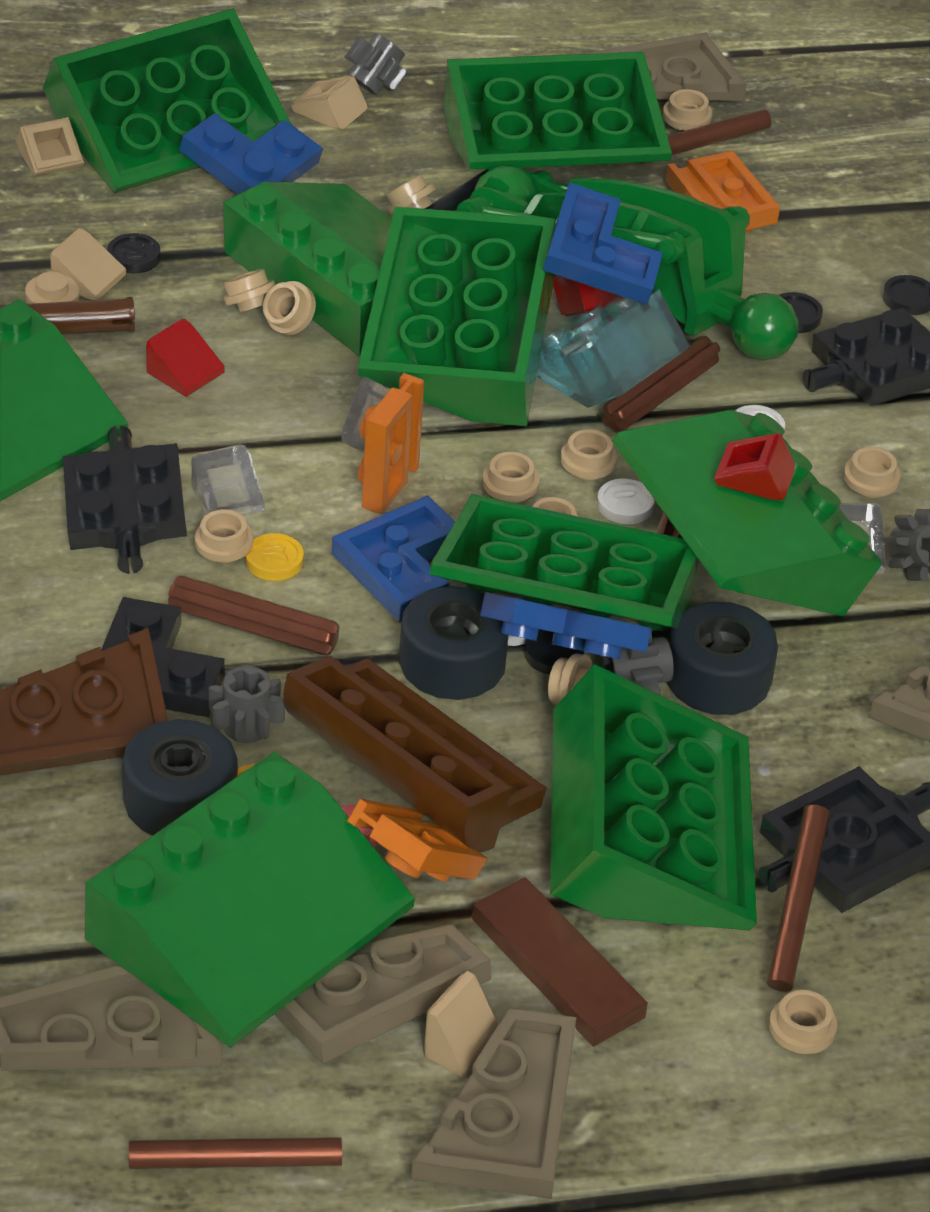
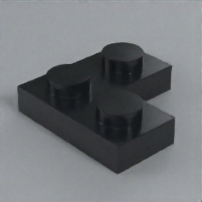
M123 597L101 650L103 651L128 641V635L149 628L165 709L209 718L211 714L209 710V687L214 685L221 686L224 679L225 658L172 649L181 627V607Z

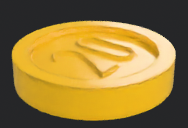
M268 533L254 538L253 547L245 556V565L249 572L267 581H282L294 577L301 571L304 562L302 545L293 537L280 533Z

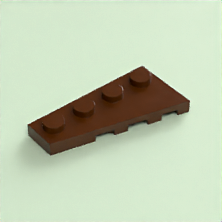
M149 628L128 635V641L102 651L100 647L79 654L76 656L75 662L44 674L40 669L18 678V684L0 690V776L124 757L126 746L138 732L155 723L168 721Z

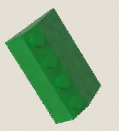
M234 8L55 57L43 86V90L57 119L69 117L81 154L113 193L200 168L201 166L179 151L183 135L214 113L253 142L284 120L291 124Z
M644 51L447 59L443 108L450 139L469 170L491 169L501 165L523 168L671 161L672 151Z
M263 182L224 201V252L249 272L264 269L267 279H273L275 285L282 282L296 281L307 286L313 292L316 302L312 320L360 357L392 218L348 185L337 183Z
M395 207L358 363V376L390 389L392 387L399 389L400 377L403 373L424 380L423 402L472 422L527 426L555 274L543 270L556 226L555 219Z
M20 299L0 308V501L62 468L63 456L88 453L108 443L107 434L112 427L116 426L118 437L121 436L120 426L128 427V422L56 326Z
M726 410L617 432L612 440L613 444L721 589L844 617L882 566L883 562L868 545L870 541L869 535L860 526L849 521L839 508L841 501L838 496L818 482L810 472L812 469L810 461L804 455L792 449L785 439L784 441L795 464V472L785 499L771 500L717 485L714 477L729 442L774 433H781L783 437L785 433L783 427L770 416L763 413H756L755 416L734 410Z
M471 494L434 557L429 575L466 584L468 588L482 593H495L497 591L523 596L526 601L548 606L556 603L575 607L585 614L603 618L612 616L638 621L641 626H650L651 630L664 631L670 628L678 629L682 613L691 606L699 559L682 538Z
M594 664L553 708L550 894L607 919L750 931L757 924L749 737Z
M272 752L85 883V940L231 1048L414 907L415 897L361 831L347 821L348 815L325 787L276 752Z

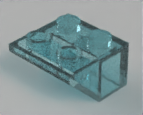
M660 290L652 292L648 304L622 296L605 306L608 311H605L602 305L599 304L592 311L585 314L581 313L575 317L573 321L576 326L570 330L571 332L565 327L545 337L542 342V351L536 377L587 408L626 393L690 348Z

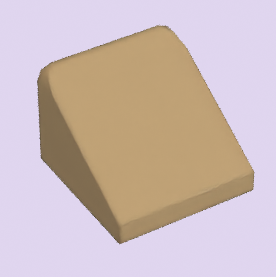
M348 75L317 81L295 99L291 107L293 112L339 130L346 128L365 112L367 103L355 77Z
M69 117L19 128L16 144L34 176L83 166L84 162Z
M82 228L74 231L51 253V271L60 272L74 279L79 286V295L89 300H99L126 275V268L90 233Z
M466 971L464 974L462 973L428 1009L424 1042L426 1058L463 1078L470 1076L473 1064L498 1026L476 976L469 971Z

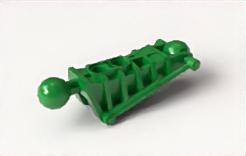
M509 165L496 166L480 177L470 199L461 202L457 207V211L553 218L557 223L568 184L554 182L552 176L544 170L531 173L522 170L520 167ZM574 178L569 181L570 183L621 199L611 236L663 252L648 304L638 303L654 310L660 315L675 317L685 325L684 332L692 336L719 323H723L731 327V335L737 348L752 359L762 361L776 359L788 352L798 337L799 320L792 305L780 295L771 293L753 294L746 299L741 297L746 227L750 223V216L745 208L741 206L713 207L677 192L623 180Z

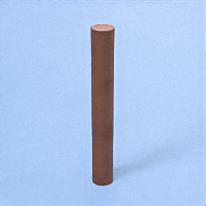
M766 109L669 135L667 137L672 155L768 129L771 126V117Z
M819 805L805 806L767 979V985L778 991H791L794 985L830 814L828 809Z
M342 1137L129 1140V1169L342 1166Z

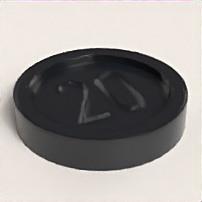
M129 233L114 238L107 248V251L126 268V273H144L155 268L160 262L159 243L154 238L144 234Z
M913 275L892 277L885 283L883 301L892 310L904 308L911 315L925 314L930 311V282Z
M798 292L780 294L783 299L792 305L799 320L798 333L813 331L821 324L823 308L815 298Z
M539 629L537 641L530 639L525 641L524 655L527 662L534 669L550 674L553 665L559 658H570L574 654L584 655V651L551 644L554 632Z

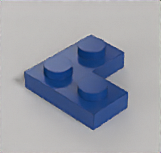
M214 113L183 135L179 151L236 194H240L263 182H294L319 163L324 148L286 120L253 142Z
M569 182L543 270L648 304L663 252L611 236L621 199Z
M427 495L333 536L332 555L401 622L403 611L413 598L430 589L449 586V582L446 579L429 575L431 565L426 560L436 556L455 521Z
M485 592L480 616L503 621L502 634L537 641L539 629L554 632L551 644L620 659L622 647L647 652L652 629Z

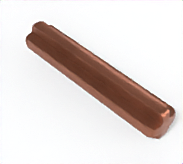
M707 336L698 337L605 403L602 407L604 415L601 416L603 424L610 426L615 432L624 431L719 362L718 353L721 351L719 344L711 342Z
M176 577L168 593V605L181 607L182 613L324 656L330 655L338 642L339 624L334 620L190 577Z

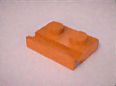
M733 150L690 159L687 162V166L678 168L675 163L667 164L665 181L674 192L692 197L713 207L741 206L745 208L750 216V223L746 227V232L778 224L780 206Z
M403 373L400 377L399 389L392 387L377 406H370L364 414L360 426V437L365 439L364 457L358 469V481L363 483L362 508L382 515L407 484L408 470L416 472L419 468L424 395L423 379Z
M359 799L347 821L356 827L373 829L369 837L389 850L385 860L405 874L419 878L421 873L425 872L443 882H447L450 876L475 880L488 859L476 849H469L439 825L421 821L424 814L417 809Z

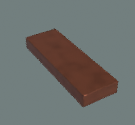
M526 877L473 904L472 920L562 1015L576 1017V1030L593 1047L646 1018L648 1002Z

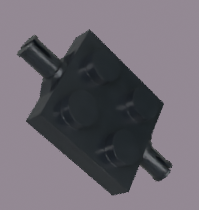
M904 308L888 310L880 315L852 323H842L835 328L813 334L812 352L826 365L804 371L803 382L806 389H809V392H815L816 390L833 385L843 386L856 392L866 403L872 406L930 388V331Z
M114 426L107 434L109 451L63 456L67 532L70 550L94 547L117 549V566L119 570L130 574L129 557L132 559L134 573H137L143 567L141 546L161 539L187 536L177 443L132 448L131 430L128 427L120 426L121 441H118L117 428Z
M858 766L762 816L760 833L784 856L759 869V878L764 887L768 885L767 890L772 893L788 884L804 807L807 805H819L825 807L830 812L814 887L841 913L930 866V832L921 825L918 815L930 809V782H925L904 795H897L895 792L880 786Z

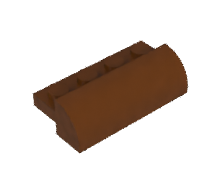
M330 655L287 673L283 701L286 711L469 849H476L479 852L493 849L501 827L541 808L547 787L370 659L366 658L346 667Z

